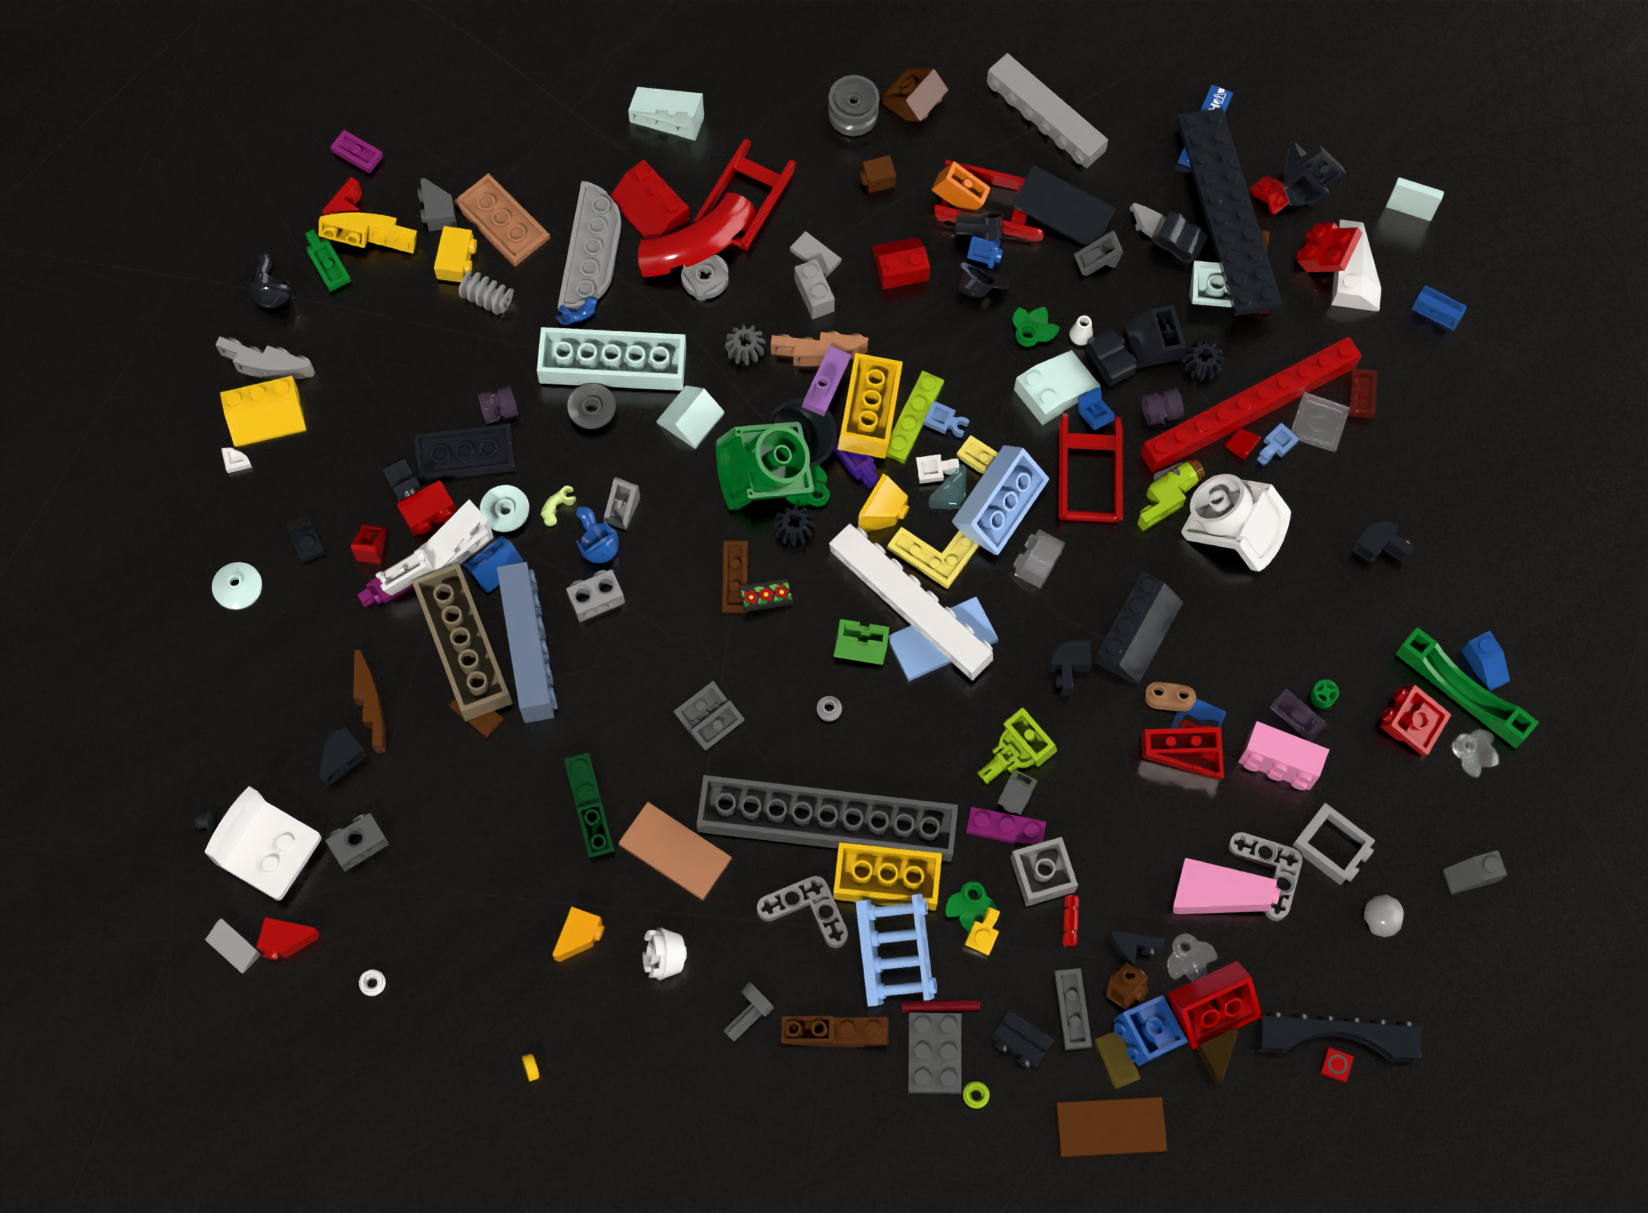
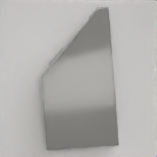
M1137 203L1131 204L1130 210L1134 212L1137 222L1135 225L1136 230H1142V232L1152 237L1163 215Z

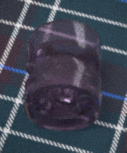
M510 386L497 389L495 394L491 391L478 394L486 424L499 421L501 416L508 419L519 415Z
M1177 388L1164 390L1161 392V395L1151 393L1142 396L1143 414L1149 426L1163 423L1165 418L1168 421L1183 418L1184 408Z

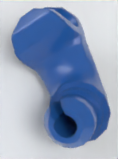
M588 296L585 298V303L579 309L569 311L566 306L561 305L559 310L563 314L557 315L556 318L562 325L580 322L595 313L597 300L593 296Z

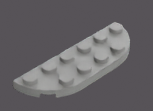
M581 182L558 302V311H560L561 305L566 306L569 311L577 310L585 303V298L588 296H593L598 300L608 289L613 277L621 234L620 212L617 204L614 203L604 189L589 182Z

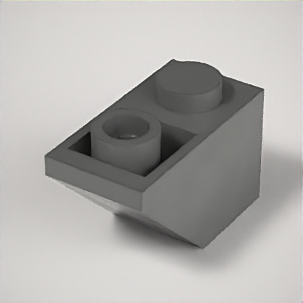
M426 178L420 179L422 188L417 190L420 203L424 202V209H420L422 223H427L429 231L442 230L443 226L457 227L452 196Z

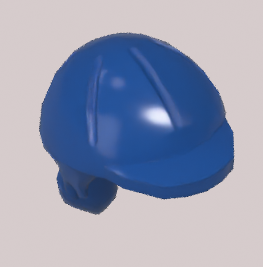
M578 507L576 516L582 521L587 531L582 537L581 543L578 540L576 541L581 555L594 563H604L611 560L619 548L617 531L611 528L605 521L604 523L597 524L595 514L589 507Z

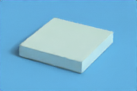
M1398 178L1386 207L1431 221L1444 192Z

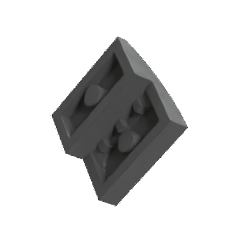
M714 681L710 682L673 711L674 715L705 751L745 720L732 702L728 701Z

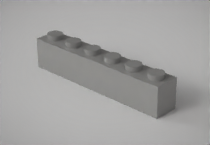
M1008 53L988 70L987 83L989 87L995 92L998 91L1009 105L1015 106L1020 110L1024 118L1035 123L1043 134L1049 135L1060 149H1065L1071 154L1076 163L1088 168L1106 151L1108 139Z

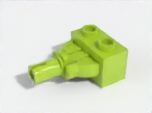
M1021 708L1003 723L1005 731L1000 737L999 745L992 750L995 755L994 759L977 772L986 784H989L992 779L1006 769L1012 774L1015 769L1026 768L1034 763L1039 767L1057 752L1056 745L1024 708Z

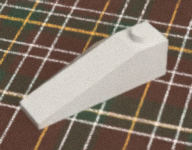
M1340 220L1338 228L1358 227L1362 235L1345 271H1334L1331 305L1379 311L1381 286L1364 224L1362 222Z

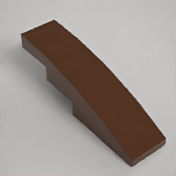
M355 650L353 698L357 705H363V723L366 729H372V747L376 753H386L385 723L376 684L361 651Z

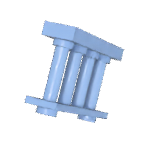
M922 894L912 895V903L876 907L875 904L872 905V899L856 901L868 1006L881 1005L884 1003L883 999L886 996L923 992L924 1001L933 999L934 993H937V982L935 977L932 978L925 924V915L928 913L926 899H922ZM914 913L916 929L883 933L875 931L874 920H877V917ZM917 939L919 955L888 959L878 957L877 946H880V943ZM920 966L921 982L893 985L881 983L880 973L884 969Z

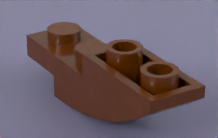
M782 1016V1044L822 1047L888 1045L889 1019L887 1017Z

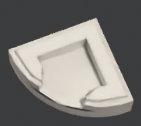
M221 448L228 473L252 467L247 456L233 448Z

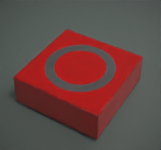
M1329 1047L1326 1051L1320 1074L1345 1083L1354 1056Z

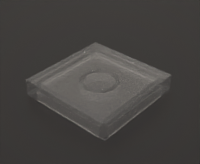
M1304 392L1291 432L1300 441L1335 452L1350 407Z

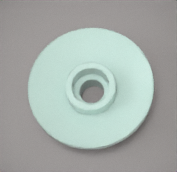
M502 485L489 490L485 494L480 504V512L488 519L491 529L508 532L517 529L525 522L529 514V503L527 497L520 489L514 486ZM504 509L510 510L509 514L503 515L501 512Z
M242 562L230 563L222 567L216 573L212 582V592L217 602L225 608L234 610L243 609L253 604L262 590V580L258 571L251 565ZM236 579L239 580L238 585H231L232 581Z

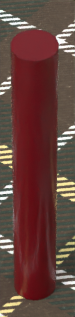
M980 1000L902 1002V1012L980 1010Z

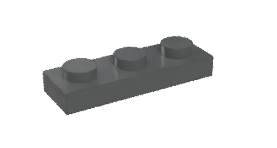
M1081 968L1055 971L1054 976L1065 1050L1091 1048L1092 1043Z

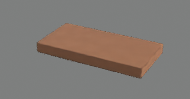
M489 173L453 201L454 206L514 266H517L550 239V234Z
M647 802L618 843L619 846L702 901L732 860L731 856L649 802Z

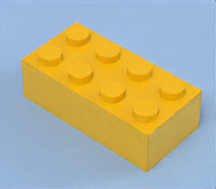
M855 353L837 450L885 459L903 362Z
M839 842L833 899L852 902L872 899V904L897 905L912 903V895L922 894V899L927 901L928 910L936 911L942 853Z

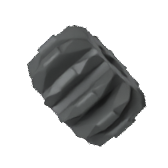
M743 324L741 330L734 327L732 329L733 334L726 336L728 342L725 343V349L729 351L728 357L730 359L735 358L737 365L742 360L745 361L747 366L749 365V360L757 363L758 356L764 355L763 348L766 346L765 340L762 339V332H755L753 325L746 329V326Z

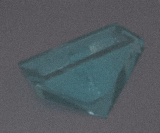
M963 464L929 497L928 506L931 509H960L965 503L966 467Z

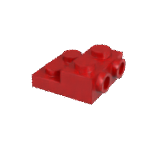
M1334 222L1315 223L1313 229L1309 230L1306 234L1307 241L1303 249H1299L1297 261L1306 272L1345 271L1362 232L1358 227L1338 228Z
M1416 685L1400 687L1393 695V698L1396 700L1393 706L1388 707L1382 713L1381 719L1384 721L1380 727L1397 741H1405L1422 756L1428 755L1451 714Z

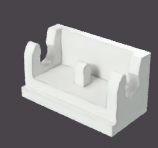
M417 549L414 551V554L383 572L379 571L375 575L383 583L380 585L382 590L390 595H394L413 584L412 580L430 574L434 569L424 550Z

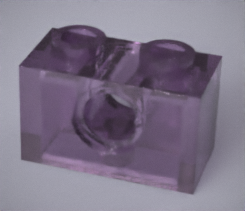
M1287 688L1270 706L1273 711L1309 742H1312L1328 725Z

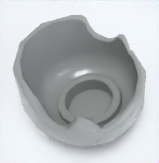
M1388 895L1374 896L1367 902L1364 919L1373 934L1388 937L1395 935L1401 929L1404 911L1397 899Z

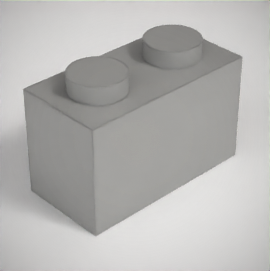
M817 259L796 266L795 282L811 318L815 319L834 312L835 299Z

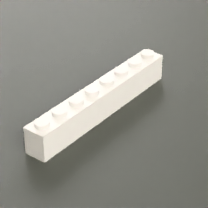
M851 524L845 527L829 543L831 552L973 681L993 660V649L990 644L984 639L978 640L973 635L974 631L966 623L961 624L955 619L957 616L950 608H943L938 603V598L931 591L925 592L920 587L921 583L911 574L909 576L902 571L903 567L894 558L890 560L884 555L886 553L885 550L878 543L872 544L867 539L868 535L860 527L855 528Z

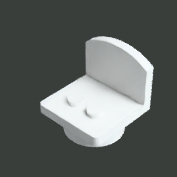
M1231 474L1214 475L1202 483L1193 494L1190 502L1191 514L1181 533L1189 541L1236 549L1251 570L1261 571L1271 562L1281 547L1288 529L1291 510L1272 484L1241 480Z
M248 787L238 797L219 823L207 845L205 853L216 865L275 900H281L321 841V836L317 831L267 803L258 791Z

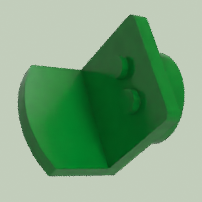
M799 422L734 427L716 440L718 476L729 510H738L753 500L808 495L814 490L809 466V449L804 440L802 426Z

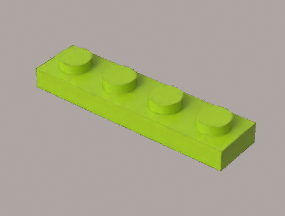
M922 371L890 435L886 453L887 457L905 464L923 427L926 415L944 385L943 379Z

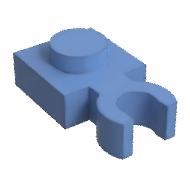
M933 401L923 425L943 434L946 433L947 429H950L955 436L963 437L964 431L958 429L957 426L964 425L967 427L969 420L965 417H954L956 410Z

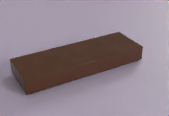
M723 540L722 613H747V607L744 605L745 597L742 596L741 590L747 591L748 541Z

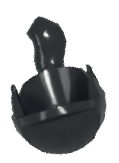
M263 252L258 255L259 263L252 280L249 282V291L253 300L261 307L276 308L289 299L292 289L289 287L287 279L282 284L278 279L268 275L272 268V259L267 252Z

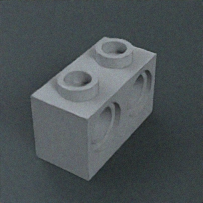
M612 569L607 572L606 570L599 571L592 578L585 581H575L570 587L566 588L568 598L579 622L625 603L624 595ZM605 585L612 587L611 591L606 593L601 592L600 589ZM581 595L589 596L586 602L577 601Z

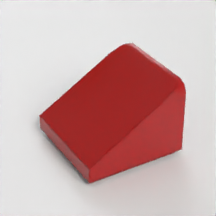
M1239 428L1225 447L1242 460H1245L1259 444L1261 437Z

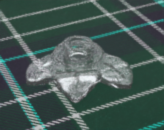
M1479 729L1473 731L1470 735H1459L1453 743V751L1461 758L1463 769L1469 775L1476 778L1481 772V767H1494L1499 764L1498 753L1490 746L1494 740V735L1486 730Z
M1181 934L1173 942V953L1167 961L1168 972L1173 980L1180 978L1183 974L1193 981L1207 975L1206 963L1215 961L1218 958L1216 951L1207 942H1198L1190 934ZM1181 944H1188L1190 950L1187 952L1183 951L1181 949Z

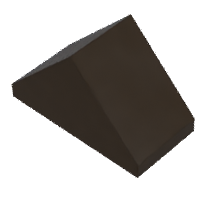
M1236 1029L1206 1041L1197 1048L1214 1083L1219 1084L1223 1081L1238 1034Z

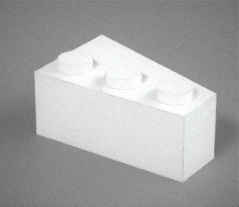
M468 500L419 549L424 550L434 569L433 572L457 563L461 565L494 537L488 519Z

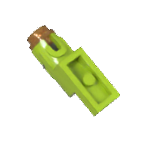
M1197 460L1179 463L1154 474V482L1151 483L1147 492V497L1152 505L1145 507L1140 512L1141 515L1137 523L1143 531L1183 507L1186 499L1184 494L1191 487L1201 482L1202 477L1205 476V471Z

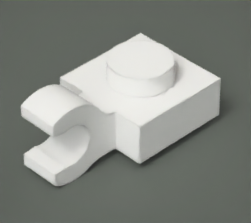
M941 455L916 458L919 483L943 481V474L956 475L960 473L958 459L941 461Z

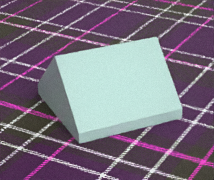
M1194 261L1189 294L1192 304L1232 307L1219 263Z
M685 386L660 416L657 423L696 449L724 415V411L705 389Z

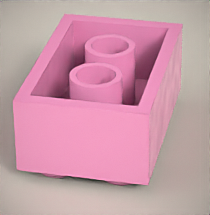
M1256 722L1247 737L1239 763L1244 764L1243 766L1250 771L1256 772L1259 770L1267 773V776L1273 780L1290 782L1296 789L1310 790L1320 777L1329 749Z

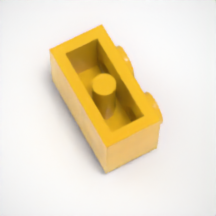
M443 226L434 265L437 279L462 282L466 273L472 270L470 258L471 254H475L477 248V240L473 238L472 230Z

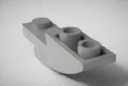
M219 337L215 344L221 355L233 359L237 371L251 376L273 380L292 376L293 379L313 377L315 373L309 359L301 355L297 357L290 355L288 351L281 347L273 348L267 345L265 351L262 352L253 346L250 348L245 347L236 339H225L223 337Z

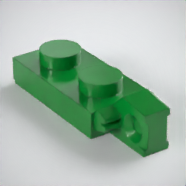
M314 229L305 233L310 243V246L306 247L308 255L329 291L331 292L351 282L348 273L329 241L325 238L320 240Z

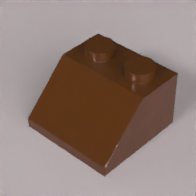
M906 68L880 97L879 101L906 121H922L929 115V111L934 105L942 101V96L948 91V88L935 69Z

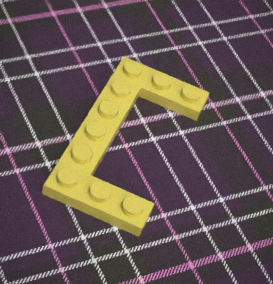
M970 435L957 452L956 457L984 475L998 453ZM901 527L888 544L887 549L948 589L980 545L965 537L959 530L943 553H940Z

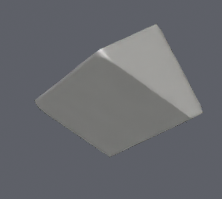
M221 918L205 939L242 974L261 955Z

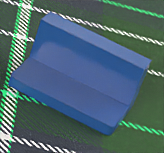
M1424 286L1412 310L1454 331L1467 307L1428 286Z
M501 536L463 566L477 580L482 589L489 593L499 585L497 567L523 563L524 561L512 543Z

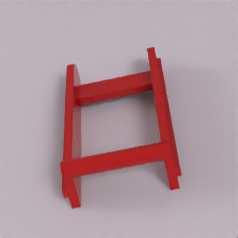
M748 139L742 142L693 221V224L698 222L712 211L736 171L773 187L743 238L736 235L732 237L733 242L731 244L746 251L749 249L751 242L781 195L796 167V161L790 160L780 175L745 159L751 145V140Z
M946 160V167L953 161ZM956 162L982 182L1018 190V193L1026 179ZM943 198L941 204H935L934 208L935 216L941 222L951 221L956 223L957 213H970L949 208L950 203ZM1015 209L1013 210L1011 222L1004 220L1002 222V234L1032 241H1041L1044 237L1042 230L1025 226L1027 216Z
M1062 414L1061 422L1059 423L1058 518L1060 520L1119 522L1123 520L1121 416H1115L1114 435L1068 433V414ZM1068 448L1114 450V513L1067 510Z

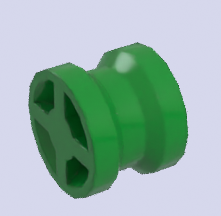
M1321 680L1312 689L1310 700L1315 707L1327 709L1334 704L1339 695V689L1333 681Z

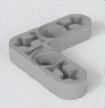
M1241 832L1236 833L1228 843V849L1233 856L1273 868L1275 870L1272 879L1286 878L1290 882L1289 890H1280L1279 896L1283 897L1280 902V908L1283 911L1275 914L1272 907L1271 911H1265L1269 919L1274 921L1282 920L1288 914L1302 865L1301 853L1294 848ZM1241 839L1244 841L1243 845L1251 847L1253 843L1257 845L1253 850V855H1250L1251 849L1244 847L1242 851L1237 850L1238 845L1234 844V842L1237 843ZM1262 846L1270 848L1272 857L1270 859L1261 858L1258 849ZM1278 851H1281L1279 857L1287 858L1288 855H1292V859L1296 863L1288 866L1287 861L1279 858L1277 863L1274 860L1277 857Z
M819 876L807 878L764 896L759 900L757 912L759 917L765 921L775 920L810 905L823 937L829 946L839 948L847 941V928L826 881ZM812 883H816L817 886L822 885L820 894L816 895L812 891L807 893L808 899L804 900L801 887H804V892L812 888ZM789 892L797 893L800 898L799 902L795 905L787 904L785 901L786 894ZM781 897V904L785 908L784 910H780L779 905L773 908V913L770 915L767 911L762 912L765 903H769L770 906L778 903L776 898ZM824 905L830 906L833 909V915L827 919L822 918L818 912L820 907ZM837 919L838 922L834 923V927L837 932L842 931L843 933L840 936V941H836L835 938L830 939L829 937L832 935L831 927L828 925L825 928L824 925L831 924Z

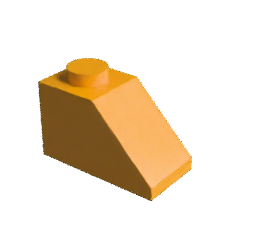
M571 907L553 952L554 960L558 962L593 947L596 940L600 941L605 926H602L601 917Z

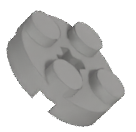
M714 255L690 267L683 265L681 273L682 284L685 290L698 300L713 298L722 293L728 286V267L725 261L718 255ZM701 272L710 273L709 279H701Z

